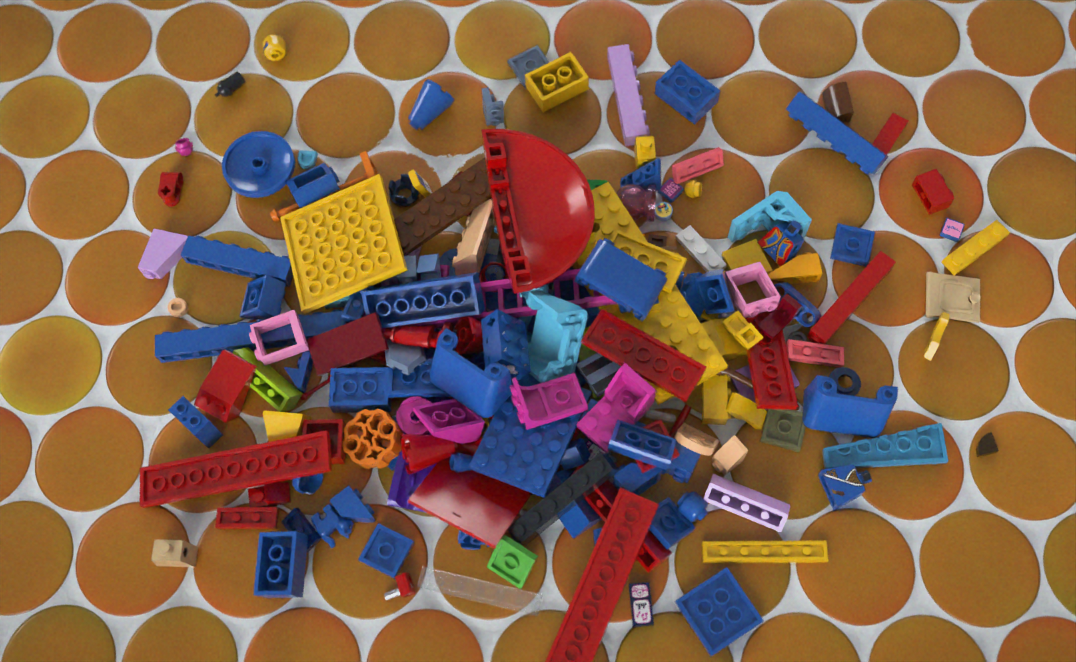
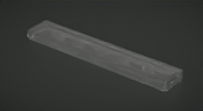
M422 566L417 584L418 588L535 616L539 614L543 594Z

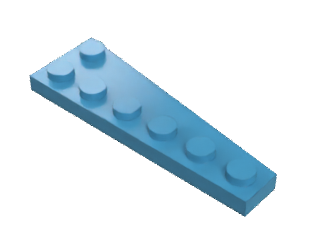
M942 423L918 427L909 431H900L891 435H882L877 438L863 439L854 443L850 442L831 446L822 450L825 469L846 465H854L855 468L945 464L948 462Z

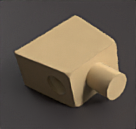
M156 539L153 546L152 561L156 566L195 567L198 547L183 540Z

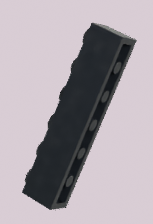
M600 452L511 524L507 531L515 542L520 545H527L616 474L619 468L607 453Z

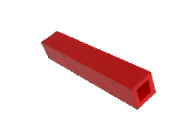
M880 251L810 329L807 335L810 342L826 345L888 275L896 261Z

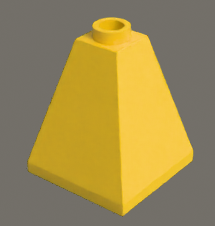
M263 411L269 442L301 436L303 421L312 420L311 416L304 414Z

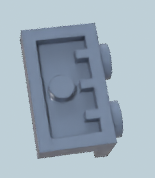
M489 87L482 88V107L486 125L496 126L504 123L503 101L495 102L494 94H490Z

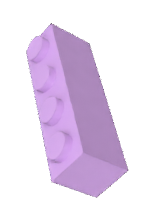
M716 474L712 475L703 498L708 503L779 532L782 531L790 510V505Z

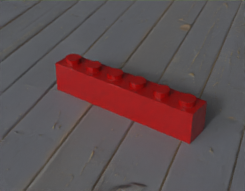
M585 463V464L579 466V467L574 471V473H576L579 469H581V468H582L584 465H586L587 463ZM608 479L584 499L602 520L606 522L618 490ZM649 530L638 554L637 561L649 573L660 566L672 552L669 549L667 550Z

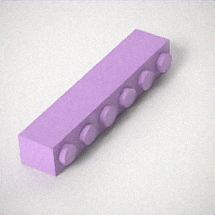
M626 44L608 47L607 58L625 146H632L635 144L636 137L650 136L649 126H645L644 122L646 121V112L641 107L643 106V97L638 93L640 91V83L635 78L637 76L636 65L633 66L632 64L634 54L633 51H630L629 45Z

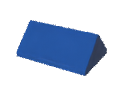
M617 419L607 450L667 470L671 463L677 439Z
M574 469L556 472L546 496L565 482L574 473ZM583 499L559 518V520L571 537L575 539L601 521L602 518Z

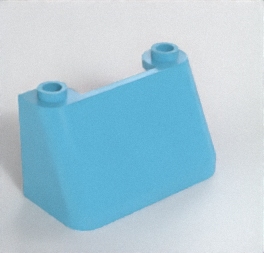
M539 290L529 291L527 305L531 309L537 310L531 342H528L531 369L529 374L540 383H544L574 373L587 321V311L576 304Z

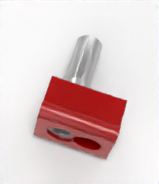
M405 572L396 576L398 588L384 593L386 600L400 595L405 598L416 594L411 575Z

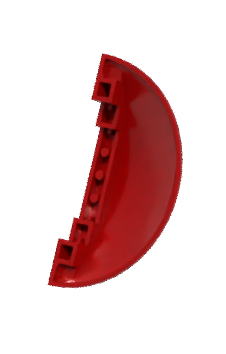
M481 129L493 212L509 281L514 294L530 291L548 284L564 274L584 252L594 225L595 206L589 183L578 165L565 152L552 143L532 134L516 130Z

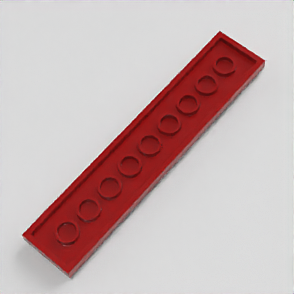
M326 430L140 468V507L147 508L331 472L330 433Z
M623 488L619 489L545 662H593L659 504Z

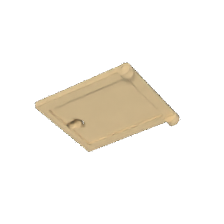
M933 272L926 273L925 317H940L941 313L945 312L950 314L949 319L980 322V279Z

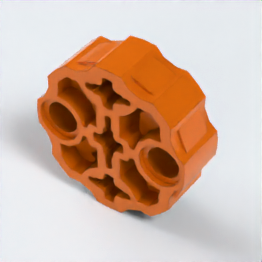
M364 409L358 412L353 420L347 422L343 430L345 434L342 444L344 452L352 458L353 462L363 468H384L401 452L400 440L403 431L394 418L381 409L371 411ZM393 428V431L388 434L389 430Z

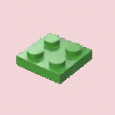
M504 535L494 549L487 568L519 589H522L538 556Z

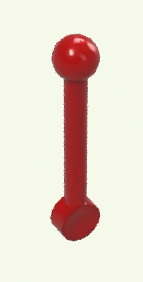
M329 375L327 380L309 392L303 393L301 399L307 400L308 396L328 384L332 376Z

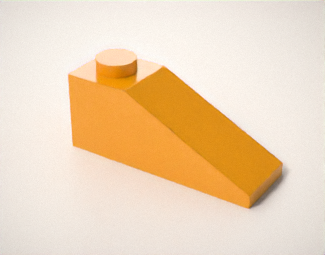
M805 252L772 271L768 276L774 285L782 282H788L789 284L818 282L822 276L818 253Z

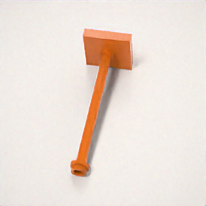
M367 151L360 153L366 171L364 176L339 185V190L325 197L378 175V171ZM295 203L278 211L274 208L270 215L274 222L281 221L280 217L300 208Z

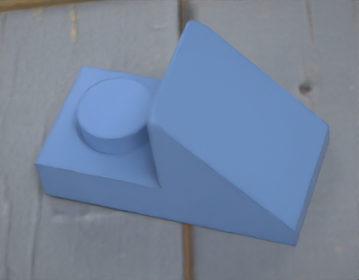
M439 254L419 257L416 273L421 275V280L441 278Z

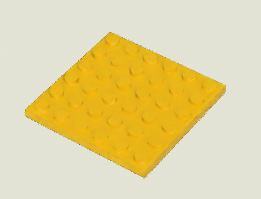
M380 174L280 217L300 308L304 314L408 271L383 178Z

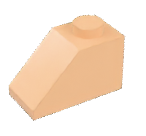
M734 435L714 454L712 465L719 473L722 472L725 476L744 461L748 450Z

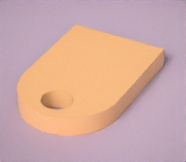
M686 423L680 426L674 437L677 439V442L686 448L707 456L712 455L720 441Z

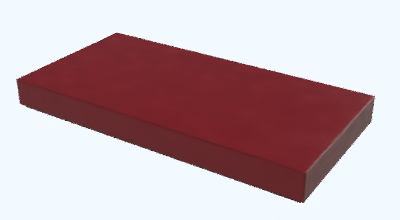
M376 312L306 339L317 376L330 373L331 368H342L389 350L378 313Z

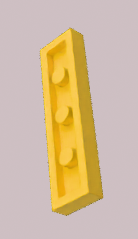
M995 220L945 257L941 263L955 276L1006 238L1010 232L998 220Z

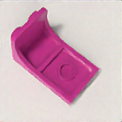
M575 373L527 387L520 386L515 377L512 378L513 385L509 386L512 402L518 410L517 415L520 424L524 423L526 430L588 410V405Z

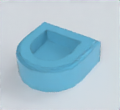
M299 150L298 163L303 169L313 168L317 162V151Z

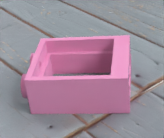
M761 262L725 272L735 306L744 318L754 317L759 313L770 312L777 308L781 296ZM756 280L766 298L746 304L737 286Z
M295 310L250 325L252 332L249 333L251 342L255 343L257 348L254 350L255 356L265 366L309 350L299 316ZM291 324L297 344L267 355L261 334Z

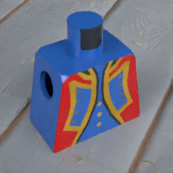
M785 221L770 230L758 241V244L781 267L796 257L804 242L803 237L798 233L801 225L797 221H791L790 224Z

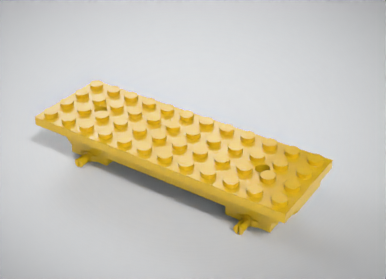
M609 182L591 190L595 206L593 230L584 252L572 265L574 269H580L599 239L604 240V238L611 240L616 229L647 242ZM590 284L584 285L590 296L594 297L593 289H589ZM676 285L671 294L663 290L658 296L659 303L652 306L643 322L634 317L633 310L621 313L618 303L598 307L600 311L603 309L705 365L707 369L697 385L707 381L710 377L728 367ZM645 380L656 390L654 400L657 405L675 397Z

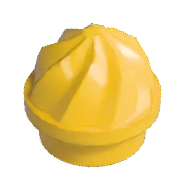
M697 180L688 182L684 187L686 195L691 198L701 197L702 183L697 182Z

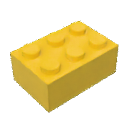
M571 52L525 74L526 88L542 112L589 90V77Z

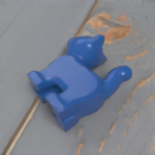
M328 504L323 508L326 517L322 519L319 512L311 517V521L321 538L329 544L330 548H334L336 543L330 536L338 530L342 536L349 539L353 522L350 519H343L335 511L334 506Z

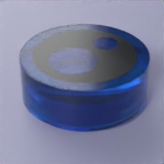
M499 265L489 266L485 272L486 280L488 282L503 280L505 278V270Z

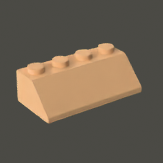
M491 199L479 205L467 217V228L463 229L462 242L458 243V254L454 256L452 267L455 268V275L480 273L495 226Z

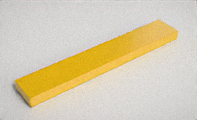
M827 540L702 541L703 563L828 562Z

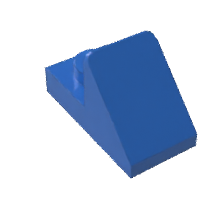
M306 351L298 359V369L284 367L301 393H306L314 364L310 352Z

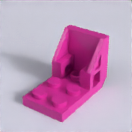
M624 363L606 388L605 396L577 423V427L605 453H608L610 451L607 450L617 419L635 425L653 405L656 390Z

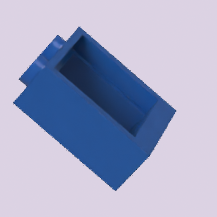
M325 162L286 181L299 208L340 189L337 184L340 182L337 174L331 166L327 167Z
M184 396L168 409L209 449L223 436Z

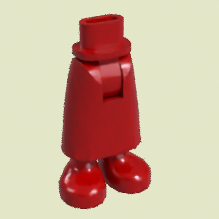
M449 321L444 323L442 330L436 332L434 325H402L400 328L398 326L386 328L384 335L386 339L396 344L430 349L431 347L436 348L438 337L446 328L454 333L453 323Z

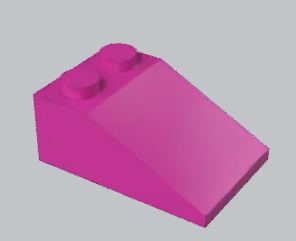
M456 399L413 407V412L433 436L461 444L480 439L485 421Z

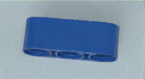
M782 282L774 285L778 293L779 288L782 287L785 291L784 296L788 294L802 305L795 317L801 325L809 327L818 322L821 318L820 311L791 284ZM808 312L813 316L812 322L807 319Z

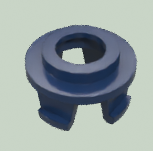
M401 174V179L395 182L390 180L388 185L389 195L395 204L408 206L418 199L419 192L413 187L408 174ZM402 189H409L411 196L405 198V196H399L398 193Z
M840 367L833 370L829 375L837 385V394L855 396L861 388L860 377L850 368ZM850 377L852 386L849 388L841 387L838 384V378Z

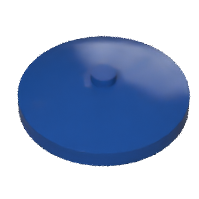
M267 131L251 132L239 137L228 147L222 160V172L228 185L238 194L251 198L266 197L278 192L286 185V181L291 179L295 169L294 153L288 142L281 136Z

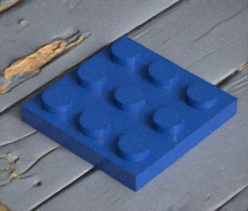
M727 567L675 601V604L710 656H713L764 621Z

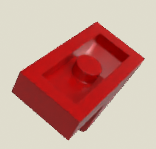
M275 482L264 484L262 487L248 489L249 507H272L291 503L289 483Z

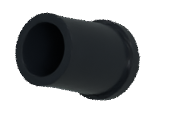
M236 71L219 82L217 85L218 92L215 96H231L232 93L246 83L245 79Z

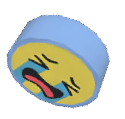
M667 202L658 203L654 209V215L660 221L669 220L673 213L672 206Z

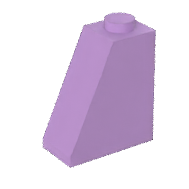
M153 229L138 266L143 276L149 279H162L182 258L181 252L188 236Z

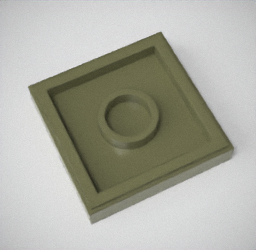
M768 409L760 442L800 452L806 427L802 419L803 412Z

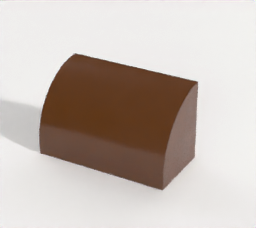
M847 82L836 83L826 88L822 93L825 109L843 123L850 122L854 111Z

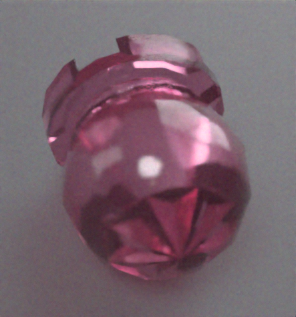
M630 184L623 186L617 191V196L633 220H639L644 216L647 217L646 222H654L656 185H648V189L645 190L640 185Z

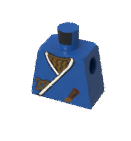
M854 465L823 469L818 474L833 511L860 497L865 492L863 485L872 482L871 475L867 470L858 473Z

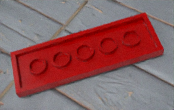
M601 309L581 340V344L620 366L626 363L640 377L684 402H687L707 369L705 365Z
M765 311L754 317H746V321L749 324L752 323L764 337L749 350L746 349L757 409L796 410L798 403L783 330L773 339H770L757 328L758 324L773 311Z

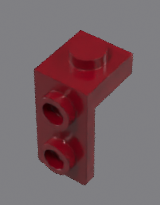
M786 294L782 297L777 308L761 321L757 328L767 337L773 339L795 319L802 305Z

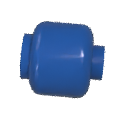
M687 491L677 503L679 505V513L690 522H694L697 519L701 521L708 513L706 510L708 502L695 491L690 493Z

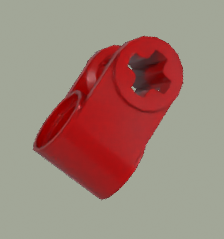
M162 172L160 175L158 195L168 207H174L180 201L184 182L181 172Z

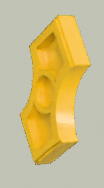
M941 313L926 346L924 358L932 360L940 344L950 314Z

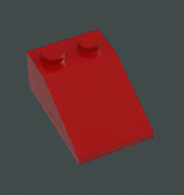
M226 349L222 350L200 386L194 405L225 423L238 418L257 366Z

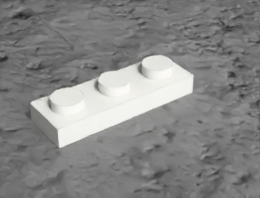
M691 225L676 235L675 239L706 273L711 270L726 268L727 264Z

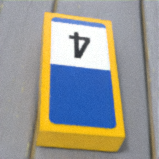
M414 169L408 172L413 187L425 198L432 194L430 186L425 179Z

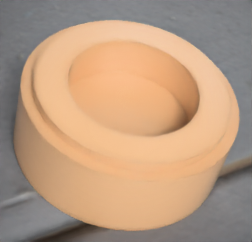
M174 298L168 304V311L174 317H182L187 313L188 305L182 298Z

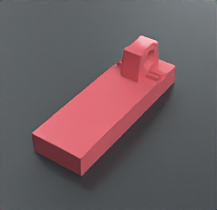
M718 147L672 165L673 182L680 184L724 166L723 150Z
M791 339L786 341L789 361L838 368L844 366V347Z

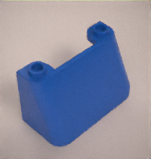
M604 238V240H598L576 275L574 282L582 287L583 285L590 284L589 289H594L625 307L628 312L633 310L634 317L643 322L667 282V278L665 277L666 273L662 270L650 268L616 248L609 239Z
M446 328L437 340L429 374L431 382L483 418L493 416L511 395L509 387L512 385L510 370L499 363H492L484 371L454 350L458 345L457 335Z
M817 375L804 390L803 423L807 428L813 430L875 438L883 431L897 401L898 387L882 386L878 389L874 399L837 394V385L832 378Z

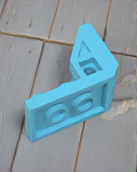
M776 191L733 219L728 238L733 243L737 239H743L752 229L756 230L761 225L769 232L775 226L785 221L789 224L791 221L800 223L801 229L798 233L804 238L812 219L788 192Z

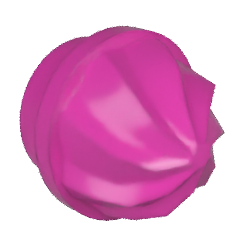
M182 138L175 142V150L181 156H188L193 152V143L190 142L189 138Z

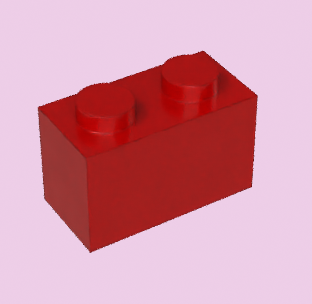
M937 168L917 175L912 183L914 190L929 215L949 208L954 200L953 192L948 189L943 175L938 172Z

